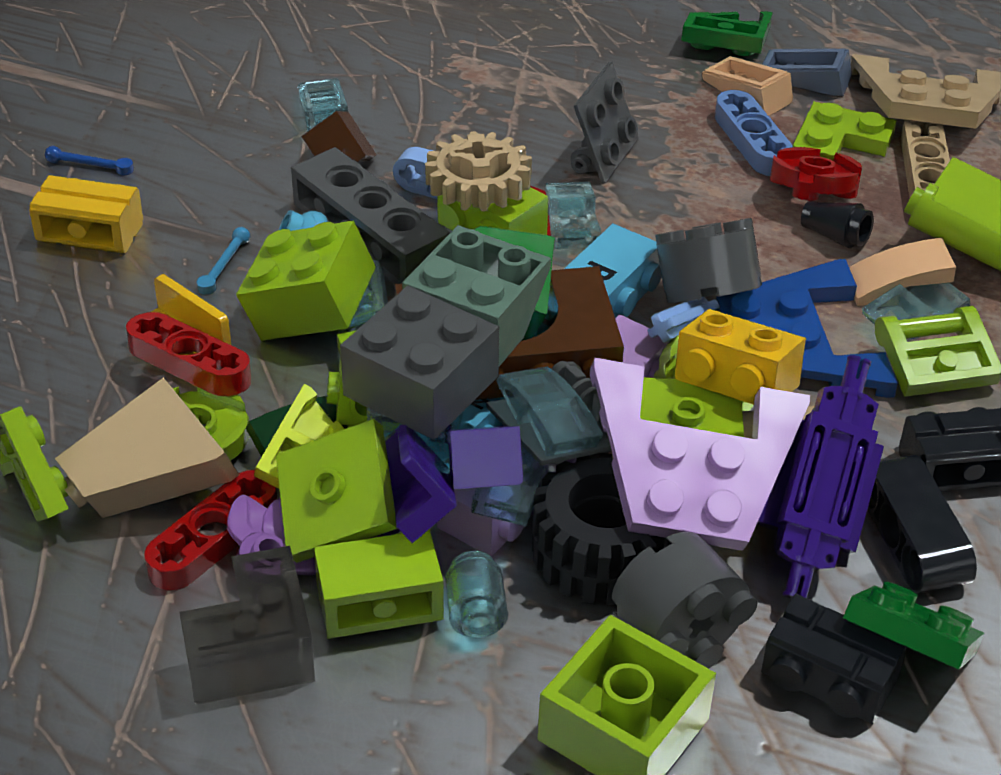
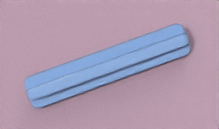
M702 297L701 300L683 302L655 313L651 316L653 327L647 329L648 334L651 338L659 336L663 343L669 342L679 335L680 330L708 309H718L719 304L716 299L707 301L705 297Z

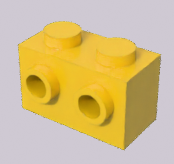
M708 309L679 331L675 379L754 405L755 395L760 387L793 392L800 385L806 338Z

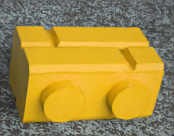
M48 175L41 186V192L38 191L30 202L29 212L35 240L40 242L61 243L62 245L126 254L133 242V237H136L143 225L140 193L137 187Z

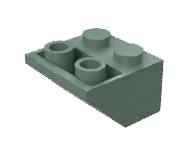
M457 225L402 282V290L409 285L499 326L500 366L525 336L550 270L551 258L527 250L522 246H516L476 230Z

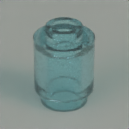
M468 551L455 557L445 575L449 621L452 628L457 633L472 638H483L498 632L508 620L503 574L500 566L494 562L490 555L481 551Z

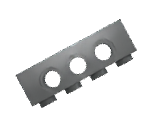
M336 147L291 167L294 205L304 213L308 211L321 212L326 216L328 222L334 224L354 220L376 266L375 269L394 284H402L450 234L443 225L435 222L412 202L407 201L392 190L384 181L376 178L360 166L357 161L352 160Z

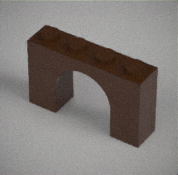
M599 266L551 271L547 311L551 323L550 328L536 337L521 341L499 366L498 377L475 400L523 396L549 391L552 379L551 370L560 361L576 363L586 375V378H590V368L594 358L623 362L624 345ZM395 284L396 296L402 291V284Z

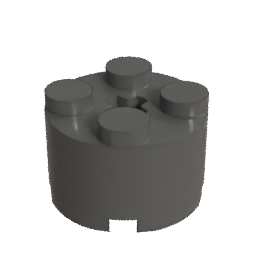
M752 218L724 222V231H722L721 222L695 226L692 229L685 230L686 238L684 230L656 234V247L667 303L701 300L702 297L718 295L719 297L761 287V269Z
M678 532L666 537L672 543L671 545L657 553L649 546L639 553L624 569L612 593V600L618 606L617 612L613 611V614L616 618L709 669L721 658L724 651L722 645L731 637L739 625L746 622L754 614L757 608V600L750 594L748 585L701 536L693 532Z

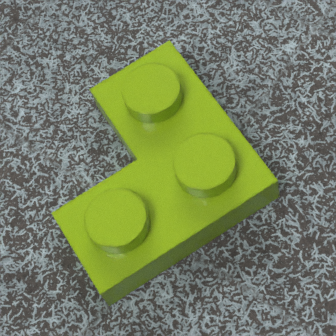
M814 101L793 147L821 149L820 157L834 160L835 152L840 153L842 147L885 157L895 132L897 120L886 118L875 112L864 113L842 108L835 103H819Z
M19 406L0 414V470L3 476L14 472L38 522L69 509L64 499L69 496L65 491L68 485L59 468L55 465L49 467L40 448L46 445V441L38 421L33 415L26 417L22 407Z

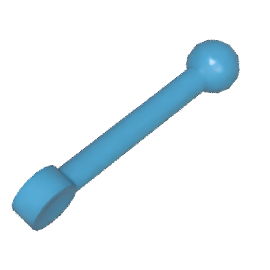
M238 227L233 231L232 242L208 275H203L197 279L199 293L209 295L216 291V279L239 246L249 242L251 235L248 229Z

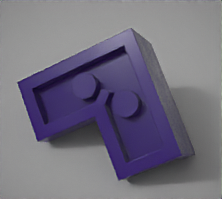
M401 424L385 438L397 529L371 538L394 535L401 531L413 543L457 506L452 486L450 469L413 429Z

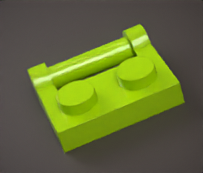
M974 306L959 307L954 310V313L903 320H898L895 316L879 317L876 319V340L886 350L904 397L995 385L1001 380V363L980 315ZM955 332L957 333V336L926 339L907 342L906 340L909 338L940 335Z

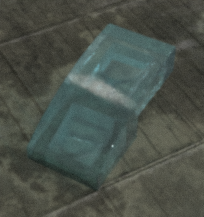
M590 182L545 183V192L548 196L551 236L555 237L554 248H587L601 235V228L595 215L596 197Z
M951 283L920 285L909 291L899 284L863 307L862 315L875 325L876 319L879 317L895 316L898 320L950 314L954 313L956 308L970 306V298Z
M546 366L499 374L497 379L498 386L517 424H531L547 457L597 447L603 436L600 427L580 396L557 372Z

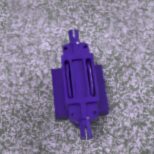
M850 355L847 357L841 386H827L818 391L815 406L806 415L805 420H802L757 522V525L776 530L774 535V552L780 558L792 563L786 587L782 594L787 598H793L795 593L807 598L814 570L835 568L839 551L851 554L857 550L884 449L883 445L876 443L879 432L872 430L879 404L863 393L869 366H871L872 362L866 358L861 360L860 356Z

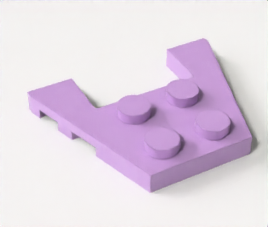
M594 358L590 368V379L592 387L597 389L601 406L599 415L603 431L608 434L614 458L611 464L628 531L665 538L678 532H693L701 536L708 545L743 551L753 534L810 404V395L760 387L754 399L752 439L642 420L640 418L645 366Z

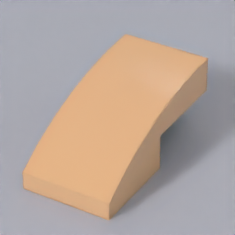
M942 238L927 239L893 247L867 257L849 267L857 285L854 297L857 306L904 302L906 287L954 282L956 266Z

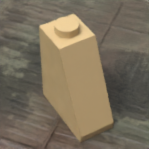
M164 377L55 458L67 474V477H65L68 485L65 489L66 493L79 508L89 502L102 518L227 483L240 475L223 449Z

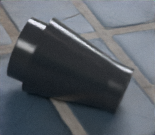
M808 201L801 213L802 227L812 229L847 248H852L855 245L864 246L870 238L874 224L873 212L866 210L861 203H819Z

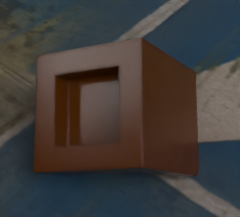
M335 111L301 136L314 156L334 147L358 163L360 161H370L377 156L349 112Z

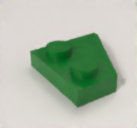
M761 11L759 21L739 20L740 14L738 12H690L683 25L681 41L689 42L693 47L704 50L720 47L730 49L732 53L741 56H750L754 53L761 54L771 28L773 12Z

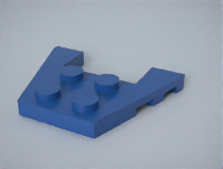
M837 259L764 281L761 287L753 290L716 296L719 308L715 311L805 337L801 370L802 378L828 381L829 386H841L847 357L850 355L860 356L861 360L866 358L872 362L871 366H869L864 387L876 388L875 396L895 397L898 381L886 353L834 355L815 309L814 303L854 300L857 285L846 259Z

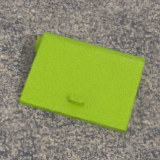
M952 157L935 184L929 183L925 190L919 187L914 190L904 209L905 213L911 215L908 225L933 238H942L945 244L1001 272V180Z

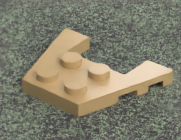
M852 54V75H858L859 72V83L863 88L873 89L872 99L888 118L976 129L991 113L993 104L1001 102V72L976 69L974 81L969 83L970 80L960 75H946L944 79L928 78L922 71L911 69L903 70L901 74L890 73L889 58Z

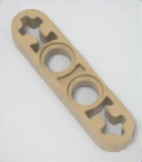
M904 120L900 141L909 197H911L917 187L925 190L929 185V182L926 181L936 182L950 162L943 124Z

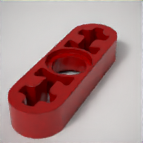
M158 312L136 315L126 324L130 353L147 363L217 396L238 395L246 391L251 385L250 358L243 350ZM185 352H198L191 355H178Z
M255 470L240 472V475L232 481L224 483L147 545L145 549V562L150 582L157 588L169 591L179 590L192 584L238 546V543L231 537L227 529L213 536L201 534L198 530L203 525L211 522H219L227 526L230 508L235 499L240 495H247L268 508L273 501L277 500L276 487L255 477Z

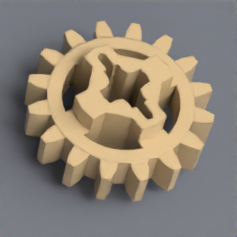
M471 131L466 139L454 134L451 135L450 144L438 141L436 143V151H428L427 162L425 163L426 185H430V194L432 196L443 195V204L445 205L458 201L461 202V210L465 211L471 204H473V207L480 208L481 211H487L491 203L504 208L507 207V198L519 201L522 199V190L530 189L532 157L526 156V147L524 145L513 147V138L511 137L500 141L496 140L495 132H490L485 138L484 134H477L476 131Z

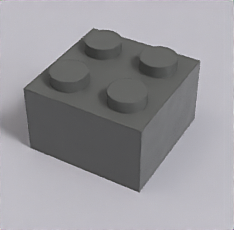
M407 285L340 345L343 395L435 440L498 377L499 326Z

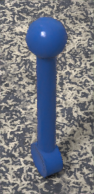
M49 146L44 154L46 160L51 163L63 160L115 169L119 175H129L134 171L133 161L129 158H120L115 161L62 152L56 146Z

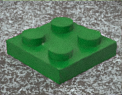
M884 582L882 588L874 585L851 596L843 619L958 670L976 655L985 634L972 627L974 619L967 614L942 605L939 607L938 612L915 603L918 597L916 593L894 583Z

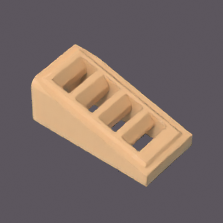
M730 56L702 72V79L721 92L740 90L749 93L768 116L791 104L793 100L791 73Z

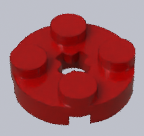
M792 147L781 149L777 152V157L773 156L770 181L793 188L792 196L795 198L815 201L819 199L820 194H832L846 199L857 197L862 165L847 155L835 152L834 160L820 157L821 149Z

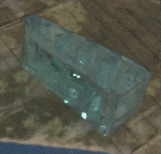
M333 78L297 84L306 132L335 111L348 112V105L339 79Z

